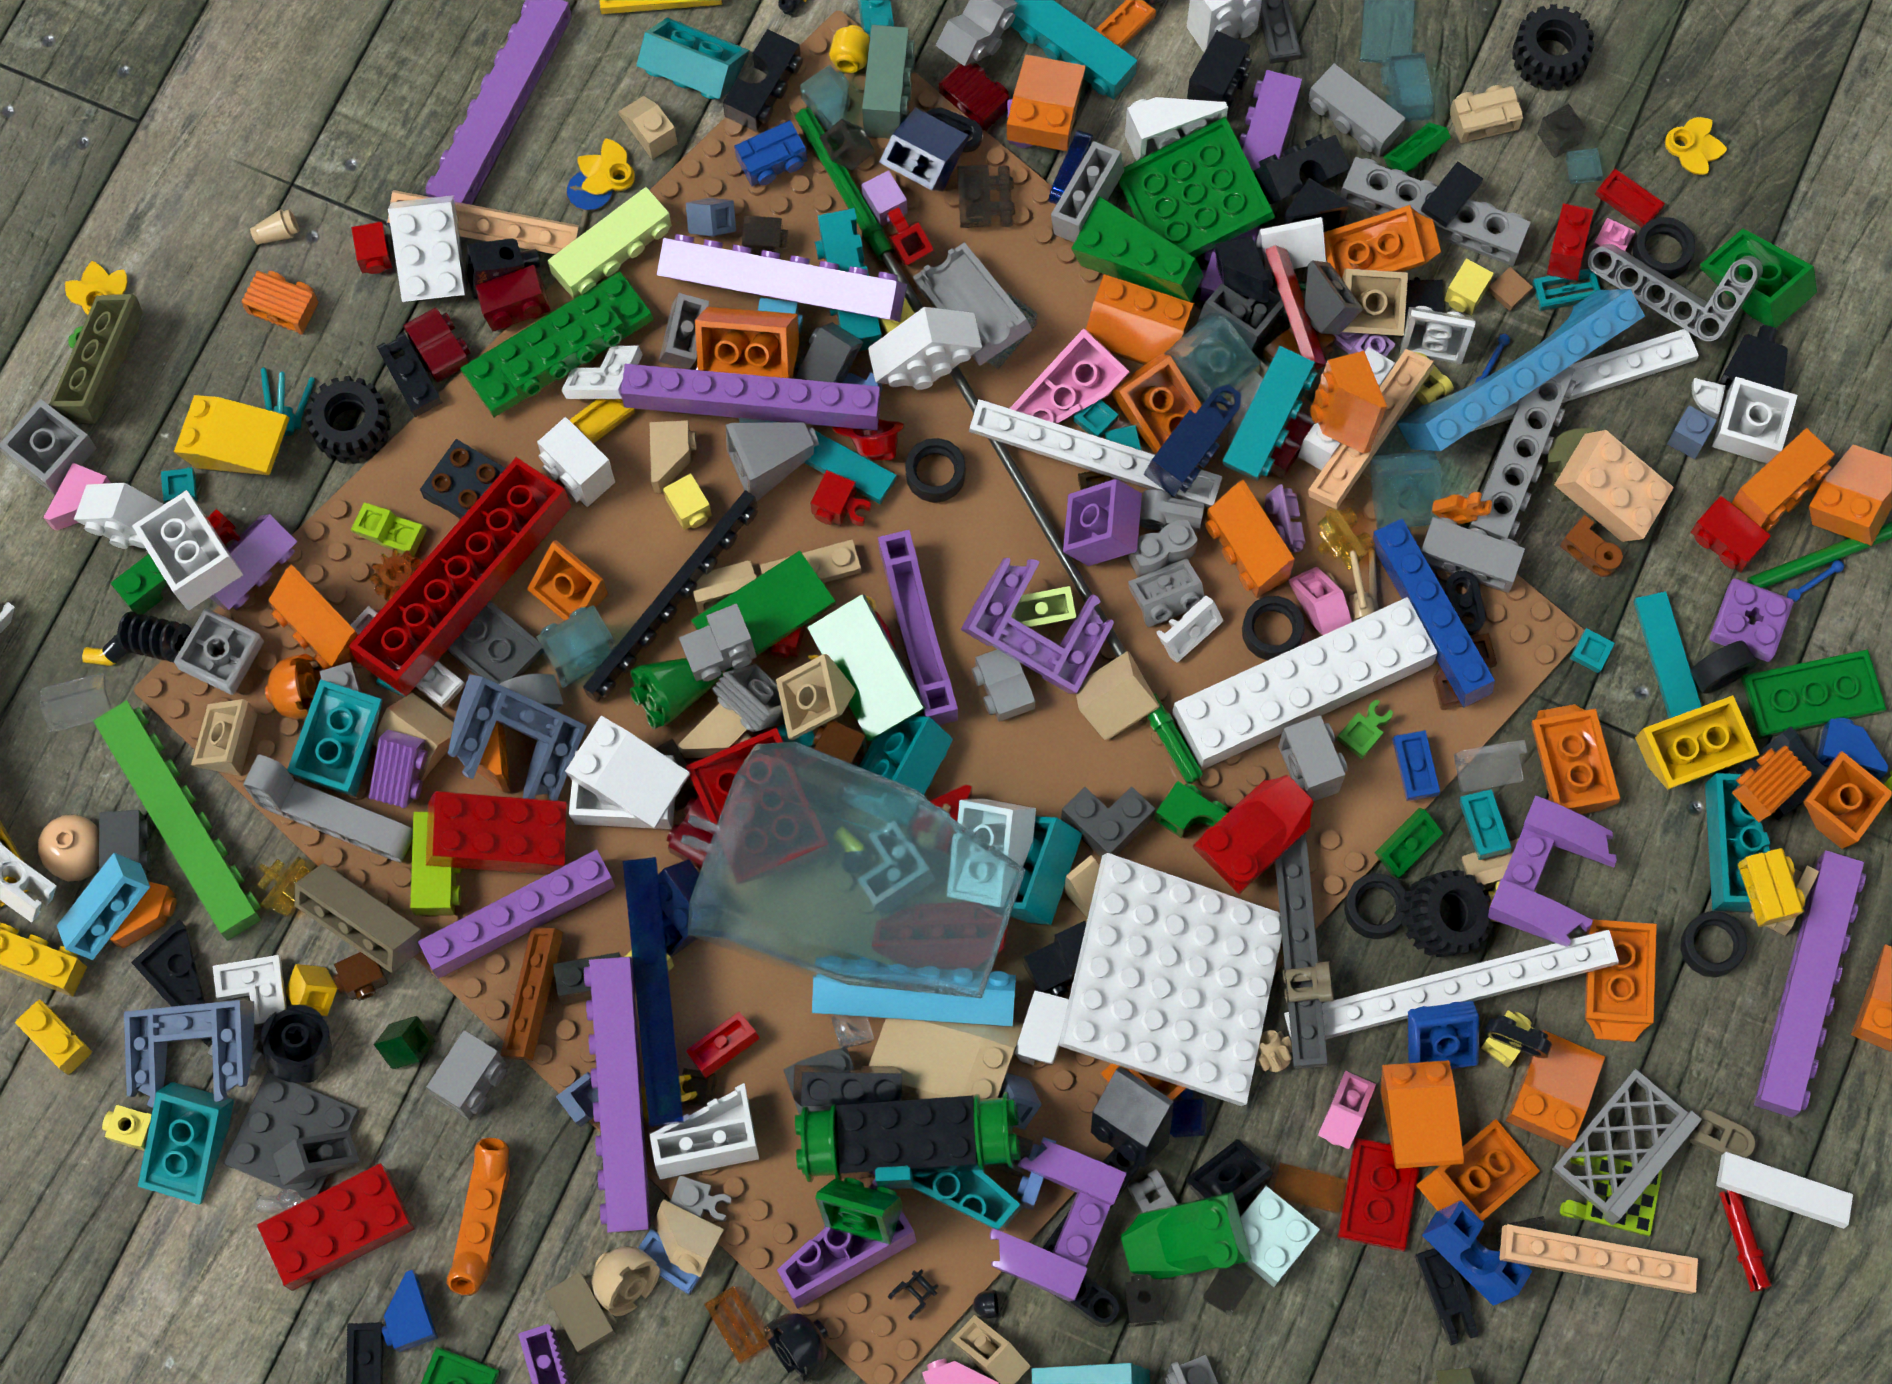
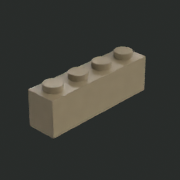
M324 863L295 883L294 906L389 972L393 973L419 953L420 928Z

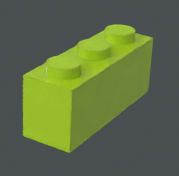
M414 812L410 908L415 916L455 915V905L461 904V887L456 885V873H461L462 868L426 866L428 812Z

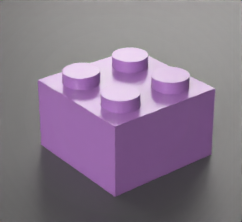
M1113 479L1068 494L1063 552L1087 566L1137 552L1142 493L1118 479Z

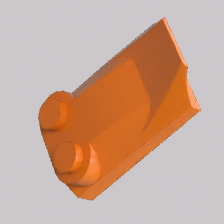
M1411 205L1324 232L1327 262L1331 263L1341 279L1345 269L1405 272L1427 264L1434 256L1441 253L1433 219L1419 214Z
M1573 704L1538 711L1535 720H1532L1531 725L1549 793L1548 800L1579 814L1601 811L1618 804L1620 796L1596 709L1585 710Z
M1592 919L1591 928L1587 930L1586 935L1609 930L1619 962L1614 966L1586 972L1585 1020L1590 1025L1595 1039L1635 1042L1638 1036L1654 1023L1657 924Z

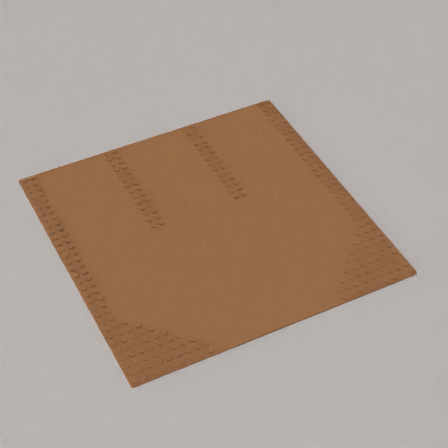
M835 11L800 44L801 57L803 58L802 65L796 75L792 74L787 81L786 93L782 99L777 98L772 106L773 113L766 124L762 123L759 130L755 132L725 117L649 190L669 212L672 226L664 237L659 240L654 239L647 244L640 255L635 258L630 257L623 262L617 272L620 271L650 310L654 320L622 339L616 346H639L643 355L638 365L683 369L659 362L671 306L678 293L709 301L708 307L758 311L760 297L776 299L658 276L657 270L663 238L675 240L676 234L694 237L693 243L700 245L704 244V239L723 243L722 249L732 250L733 245L752 248L751 254L761 256L762 250L780 253V259L790 261L791 255L810 259L809 265L818 267L820 261H824V259L818 260L815 248V241L820 240L817 215L847 210L848 207L795 119V115L799 110L810 108L861 195L863 183L889 170L907 199V214L904 217L908 225L919 222L934 250L909 265H904L889 239L891 235L897 233L895 227L889 223L882 227L894 249L892 255L923 307L934 308L919 290L913 276L921 272L926 265L931 267L941 265L947 259L948 250L951 248L955 249L965 242L1027 318L1032 329L1030 333L980 366L972 356L968 361L958 364L978 400L1010 408L1083 328L1086 330L1093 302L1104 274L1082 267L1071 249L1075 242L1054 235L1051 213L1062 194L985 130H982V143L978 149L972 152L961 153L943 192L932 191L879 163L890 139L864 137L862 106L867 64L864 68L854 73H845L835 67L829 56L835 32L842 27L859 25L842 11ZM911 73L912 94L911 101H908L909 114L915 107L926 113L933 108H944L967 117L917 73ZM790 120L806 148L807 162H804L803 167L795 172L789 173L785 171L776 175L775 180L767 185L757 184L751 186L737 161L734 146ZM705 198L734 200L736 231L716 236L690 234L688 232L686 202ZM857 224V235L860 234L865 261L863 263L867 266L869 276L878 278L879 272L890 273L884 261L878 260L869 243L865 241L862 231ZM605 276L600 281H598L596 285L603 282L609 277ZM556 280L546 289L551 308L550 312L507 327L476 358L570 302L573 298ZM798 303V312L803 315V326L801 334L799 333V346L795 367L802 355L807 354L811 346L809 339L817 327H822L832 322L839 325L837 315L831 316L829 308ZM1193 305L1192 319L1175 362L1201 405L1213 390L1229 384L1241 393L1239 410L1216 441L1220 445L1205 468L1200 465L1197 467L1222 476L1215 502L1238 482L1244 480L1268 517L1264 507L1265 496L1279 484H1282L1283 489L1291 488L1293 493L1297 495L1300 517L1290 518L1291 522L1302 523L1306 543L1303 545L1302 551L1291 552L1295 560L1290 579L1314 567H1318L1324 574L1331 573L1348 603L1350 602L1349 596L1357 593L1350 552L1354 550L1359 562L1364 592H1368L1369 595V551L1373 549V532L1403 518L1421 550L1432 518L1439 519L1438 516L1432 513L1433 503L1375 455L1337 510L1309 497L1308 490L1321 470L1300 457L1296 458L1283 478L1270 471L1267 477L1261 475L1258 482L1223 466L1222 461L1269 367L1253 353L1247 359L1196 325L1201 310ZM609 348L596 355L590 362L581 364L576 368H600ZM869 350L858 352L848 373L867 380L870 372L873 373ZM1113 354L1130 371L1125 378L1145 365ZM697 358L694 364L691 366V370H696ZM794 367V372H793V377H792V379L795 378V376H796V374H797V372H798V371L795 369V367ZM461 371L438 394L443 402L442 404L414 417L291 535L297 541L292 547L295 550L294 554L282 565L277 562L269 570L272 573L271 577L260 587L255 584L247 592L250 597L237 610L233 607L230 610H224L218 606L213 611L259 633L264 640L261 649L235 694L230 695L179 670L175 663L162 660L134 687L135 694L194 750L196 749L208 704L241 699L248 701L257 713V718L242 774L238 776L223 772L218 773L318 867L324 863L334 871L341 873L344 878L359 888L366 890L368 894L381 903L388 905L406 920L413 922L421 929L420 940L547 874L462 868L461 873H456V885L461 887V904L455 905V915L415 916L410 908L413 840L402 863L259 806L243 786L257 755L260 754L274 759L288 769L305 719L293 720L284 717L268 702L265 695L268 677L273 667L285 658L305 653L312 658L316 655L310 647L304 650L292 637L295 632L289 625L283 628L270 614L274 609L268 600L285 570L292 564L350 625L368 606L378 613L460 521L458 517L449 511L424 499L420 491L422 485L455 439H458L504 468L517 457L551 479L542 468L544 463L538 456L541 453L537 441L563 418L566 417L570 420L596 400L565 398L562 388L570 372L564 378L555 380L542 388L536 395L527 397L493 418ZM950 373L941 376L933 382L931 387L917 390L913 386L891 387L889 384L882 383L883 390L880 393L879 419L902 422L904 428L898 432V444L894 459L874 460L864 457L897 476L895 483L881 504L856 492L854 498L865 499L871 503L872 509L870 512L864 509L856 511V515L864 518V526L853 524L848 513L841 526L833 522L831 525H827L814 517L811 512L810 502L824 473L803 463L757 501L758 508L756 510H758V513L754 520L748 526L743 525L736 533L738 537L732 547L728 550L723 549L717 557L718 561L713 570L744 561H751L757 578L762 575L761 564L790 557L799 550L804 553L853 540L862 573L823 583L836 601V605L806 624L798 657L778 658L770 654V651L765 650L757 655L756 658L751 659L752 662L749 665L756 664L776 682L777 678L811 661L808 658L809 655L821 656L822 654L807 627L858 596L865 595L875 601V611L879 613L888 626L896 648L895 651L915 687L878 544V537L910 530L935 634L958 708V721L939 725L953 738V741L947 750L946 757L940 763L931 785L922 797L916 812H921L924 803L967 784L972 786L971 799L983 798L1036 808L1035 816L1057 817L1060 820L1062 808L1084 787L1109 809L1132 786L1155 808L1156 813L1177 780L1184 785L1186 782L1158 734L1150 726L1147 716L1105 741L1080 712L1076 693H1066L1044 680L1042 675L1022 663L1020 664L1035 699V709L998 722L995 714L989 715L983 697L988 696L983 685L977 686L972 668L976 667L975 657L994 651L996 648L985 645L960 629L1002 560L1010 558V566H1026L1028 559L1040 562L1023 595L1070 586L1076 617L1085 605V602L989 439L969 432L974 414ZM1223 392L1218 395H1222L1234 404V398L1231 394ZM1111 393L1101 399L1119 414L1118 420L1107 431L1132 426ZM1303 396L1300 400L1303 402L1301 411L1311 416L1310 406L1313 403ZM1217 403L1220 409L1227 410L1224 405ZM634 408L635 413L594 443L609 459L615 483L588 507L580 500L577 503L568 496L571 504L569 511L490 600L544 645L545 651L521 676L528 674L555 675L563 705L555 709V711L587 725L577 751L600 716L629 731L654 749L671 739L678 746L719 704L718 696L714 693L712 687L669 724L652 729L647 721L646 711L642 704L637 706L630 694V688L634 687L631 670L635 667L686 658L679 637L696 631L691 620L701 613L698 612L694 594L688 599L683 598L676 606L677 612L672 620L667 624L663 622L657 629V636L648 648L643 647L635 656L637 660L634 666L627 673L622 672L615 680L616 686L608 697H601L596 703L586 695L583 686L744 492L726 449V425L740 423L739 418ZM1076 414L1057 423L1087 433L1074 422ZM688 420L690 431L696 432L697 449L691 450V462L670 484L690 473L692 474L710 504L712 516L708 517L707 522L700 527H690L683 530L665 499L664 491L654 493L651 482L649 422ZM813 426L814 431L859 454L851 437L836 433L832 426ZM1138 433L1141 450L1155 455ZM940 438L950 441L959 448L965 459L966 477L963 487L954 497L943 502L922 500L912 493L907 484L905 463L908 453L916 444L926 439ZM1004 443L1064 545L1068 494L1080 491L1078 474L1091 470ZM939 454L928 455L918 463L917 476L926 485L933 487L942 486L953 478L954 465L946 456ZM559 479L554 481L561 487H566ZM1122 481L1142 493V495L1145 490H1149L1148 488ZM364 502L390 510L395 516L422 524L427 529L414 558L383 547L351 531ZM1204 507L1200 531L1194 532L1198 539L1196 553L1188 561L1202 582L1204 596H1208L1215 602L1223 622L1178 663L1169 657L1156 632L1160 630L1166 633L1171 629L1168 621L1171 619L1180 621L1187 612L1162 623L1147 627L1142 610L1130 592L1128 581L1138 578L1128 559L1129 554L1091 566H1087L1071 557L1092 594L1101 601L1099 606L1107 619L1114 621L1112 628L1125 650L1130 652L1152 693L1157 694L1167 713H1170L1173 723L1189 750L1190 748L1172 715L1174 703L1268 661L1255 656L1248 650L1242 636V625L1247 609L1255 601L1266 596H1280L1289 599L1299 607L1304 617L1305 626L1299 646L1323 636L1310 623L1290 586L1289 580L1258 598L1254 596L1251 590H1245L1239 580L1240 572L1235 564L1230 565L1226 561L1222 553V548L1224 547L1219 539H1213L1206 529L1205 522H1207L1208 507ZM1139 525L1138 538L1148 533H1159L1161 530H1152ZM555 540L604 579L608 592L604 600L575 629L527 590L551 543ZM1376 554L1377 603L1380 610L1402 600ZM1431 567L1445 592V585L1451 573ZM1516 574L1509 593L1478 583L1486 618L1482 629L1478 633L1470 635V637L1487 633L1490 635L1497 661L1496 667L1488 668L1495 679L1491 695L1464 708L1463 706H1457L1441 710L1433 678L1440 668L1435 658L1433 665L1321 716L1324 724L1329 723L1335 736V742H1332L1337 754L1342 753L1348 771L1345 772L1346 775L1339 793L1314 801L1310 818L1311 827L1306 832L1315 930L1344 900L1354 882L1366 875L1380 860L1374 852L1418 808L1426 810L1438 797L1406 801L1392 741L1393 737L1426 730L1441 794L1576 646L1584 631L1583 628L1518 574ZM1462 586L1455 588L1459 594L1466 593V589ZM1267 611L1256 619L1254 631L1257 638L1263 643L1271 646L1281 645L1290 638L1292 624L1284 614L1276 611ZM1469 616L1462 618L1465 624L1473 623L1472 618ZM1076 618L1029 628L1060 645ZM1106 639L1086 677L1117 658ZM224 648L213 651L216 657L223 655L225 652ZM447 650L438 660V662L460 678L465 685L469 674L475 675ZM315 661L309 662L314 670L320 669L322 671ZM355 661L352 665L358 674L363 693L383 700L376 727L377 731L386 708L404 697L377 685L376 680L378 677ZM414 687L409 694L414 693L454 723L464 688L444 709L417 687ZM1378 699L1380 703L1375 709L1376 715L1385 716L1389 710L1393 711V715L1388 724L1378 726L1384 733L1361 760L1336 739L1358 712L1366 718L1369 705ZM849 704L842 715L833 719L864 734ZM920 712L915 716H923V713ZM785 722L760 731L753 732V735L751 737L753 738L764 732L772 730L784 724ZM508 726L505 728L510 792L507 793L502 792L477 771L474 779L465 777L462 773L465 768L457 755L451 757L447 751L424 781H422L423 785L419 798L417 800L414 799L406 808L370 799L369 794L377 747L373 744L368 765L356 797L295 778L292 775L291 777L296 782L413 829L414 812H428V801L435 791L522 798L537 740ZM821 726L812 730L814 735H816ZM1282 734L1202 770L1203 776L1198 781L1190 784L1202 792V797L1210 802L1218 801L1230 811L1263 780L1276 779L1285 775L1290 776L1278 748ZM866 738V745L868 751L872 741H868ZM815 747L791 758L799 778L801 773L798 772L801 761L806 754L811 756ZM685 758L688 765L703 759ZM567 774L557 800L567 802L565 865L597 849L613 879L615 888L538 928H556L564 932L556 963L617 952L620 953L621 957H624L647 934L650 936L630 909V906L664 868L684 860L669 852V842L666 840L671 829L575 825L569 816L572 780ZM548 794L535 795V799L549 800ZM808 796L829 843L830 854L801 867L737 885L721 846H719L704 871L696 869L726 908L727 912L708 932L671 957L674 967L651 989L634 973L641 1088L664 1078H669L671 1083L674 1078L682 1076L683 1068L699 1070L685 1050L740 1011L760 1039L714 1072L717 1074L713 1099L716 1098L718 1100L735 1091V1087L743 1083L745 1084L759 1159L680 1176L711 1185L710 1196L714 1197L718 1194H725L731 1197L732 1204L721 1202L716 1207L718 1213L726 1215L727 1219L725 1222L715 1220L710 1212L704 1211L702 1219L724 1229L719 1245L791 1313L806 1315L812 1322L818 1319L829 1335L824 1339L827 1347L866 1384H900L973 1305L975 1297L979 1293L986 1291L1003 1272L991 1267V1262L1000 1261L999 1240H990L989 1233L992 1229L991 1227L914 1188L891 1189L897 1193L896 1196L901 1198L902 1211L914 1230L917 1242L797 1309L781 1281L777 1269L810 1239L812 1240L824 1229L825 1224L815 1197L817 1191L836 1178L835 1175L814 1177L813 1182H808L802 1170L797 1168L796 1150L801 1149V1137L796 1135L795 1115H799L784 1069L798 1061L829 1050L847 1047L854 1069L861 1070V1066H869L886 1019L880 1017L812 1013L813 976L816 962L836 960L844 964L868 962L874 966L890 967L896 965L897 963L873 951L872 943L878 920L888 919L897 912L914 905L977 903L950 898L955 843L950 855L914 843L938 881L882 917L858 881V879L885 862L868 836L870 834L857 829V823L864 807L844 798L839 810ZM685 807L677 812L674 810L673 826L675 824L680 826L687 815L684 814ZM1153 819L1117 855L1118 857L1280 913L1275 862L1241 894H1238L1193 849V844L1210 828L1208 825L1195 824L1180 838ZM898 820L913 842V831L909 830L911 820ZM843 826L866 847L865 866L857 874L847 873L843 869L845 849L833 839L837 831ZM1082 839L1080 840L1070 872L1090 855L1094 857L1100 866L1101 857ZM1064 889L1051 925L1027 923L996 912L999 916H1004L1008 920L1005 947L978 971H974L979 973L1002 971L1008 975H1016L1013 1020L1024 1023L1034 991L1036 990L1023 964L1024 956L1054 943L1055 934L1080 922L1086 921L1087 923L1088 918L1065 894ZM530 932L438 979L503 1042ZM1282 938L1274 975L1284 965ZM420 947L419 953L414 958L436 977ZM555 974L553 975L533 1061H524L560 1094L587 1072L591 1074V1068H596V1054L590 1055L589 1034H594L593 1021L587 1020L586 1001L562 1005L557 993ZM1072 984L1067 986L1068 991L1059 997L1069 999ZM1059 1046L1053 1064L1035 1060L1034 1065L1021 1062L1016 1055L1013 1056L1007 1073L1029 1079L1042 1105L1025 1130L1013 1127V1134H1017L1021 1149V1159L1014 1160V1168H1009L1008 1163L988 1164L985 1166V1170L982 1171L1021 1204L1022 1197L1017 1195V1191L1022 1177H1030L1031 1172L1019 1167L1018 1164L1024 1157L1029 1159L1033 1145L1037 1144L1040 1146L1043 1137L1054 1140L1060 1146L1103 1163L1114 1148L1107 1143L1100 1142L1090 1131L1092 1112L1108 1085L1107 1080L1100 1073L1111 1063ZM678 1103L679 1110L659 1119L646 1122L644 1117L647 1176L670 1199L679 1176L659 1179L655 1168L650 1134L686 1114L691 1115L704 1107ZM594 1118L588 1121L601 1133L600 1122H594ZM875 1177L859 1178L856 1180L863 1182L864 1187L868 1188L872 1185ZM1044 1178L1034 1209L1030 1210L1023 1207L1003 1232L1030 1243L1075 1192ZM923 1269L922 1276L932 1286L939 1285L935 1290L938 1294L935 1297L931 1295L925 1301L926 1307L911 1321L908 1316L920 1305L919 1300L908 1289H902L892 1300L888 1298V1295L902 1281L907 1283L913 1277L911 1273L914 1270L918 1272ZM917 1281L911 1285L922 1297L927 1293Z

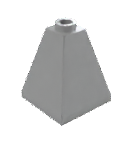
M804 422L730 423L726 425L727 452L744 491L747 490L755 496L756 501L760 500L814 454V446L819 445L814 429L812 427L807 429Z

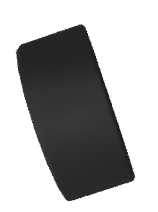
M1659 217L1647 222L1642 226L1633 245V257L1669 279L1676 278L1686 271L1695 253V238L1692 231L1683 222L1670 217ZM1656 234L1669 235L1680 243L1682 255L1676 262L1661 263L1648 254L1646 250L1647 240Z
M940 438L926 439L916 444L908 453L905 463L907 484L912 493L920 499L929 502H943L954 497L963 487L966 477L965 459L959 448L950 441ZM934 454L946 456L954 465L953 478L942 486L933 487L922 483L917 476V466L920 460Z
M1280 596L1263 597L1255 601L1247 609L1242 625L1243 640L1248 650L1255 656L1270 660L1300 645L1305 630L1304 617L1299 607L1289 599ZM1276 611L1289 618L1292 624V634L1285 643L1271 646L1257 638L1254 624L1262 613Z
M1740 640L1706 656L1691 669L1690 673L1701 691L1707 694L1738 680L1753 669L1757 661L1746 643Z
M1380 873L1364 875L1354 882L1346 896L1344 912L1347 922L1355 932L1365 938L1381 939L1391 936L1400 929L1402 925L1401 919L1405 918V913L1401 912V905L1407 904V901L1403 899L1406 890L1398 880L1389 875ZM1374 887L1388 891L1396 904L1393 918L1381 925L1366 922L1359 915L1357 909V902L1361 893Z
M1710 911L1698 915L1688 924L1681 936L1680 950L1684 961L1693 971L1702 976L1716 978L1727 975L1742 962L1747 952L1748 939L1743 926L1736 918L1725 912ZM1710 925L1718 926L1726 930L1731 936L1733 951L1728 959L1720 963H1711L1704 960L1697 953L1694 945L1695 936L1703 927Z

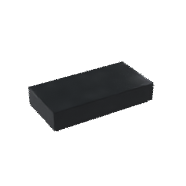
M1457 161L1422 205L1420 211L1447 228L1482 184L1483 178Z

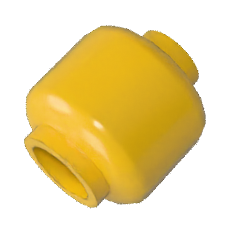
M856 25L838 29L833 36L829 51L830 60L835 67L845 73H854L864 68L868 61L870 36L861 27Z

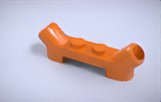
M483 1138L475 1145L474 1164L453 1263L447 1276L449 1289L462 1296H472L479 1291L481 1285L488 1278L493 1257L491 1252L504 1190L507 1191L510 1177V1166L508 1164L509 1146L506 1142L497 1138Z

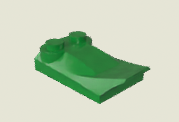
M1233 1192L1141 1212L1132 1225L1121 1234V1241L1130 1272L1156 1280L1214 1268H1228L1234 1264L1247 1262L1252 1259Z

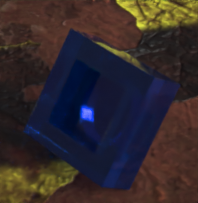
M1203 1099L1174 1101L1170 1134L1174 1138L1206 1136L1207 1103Z

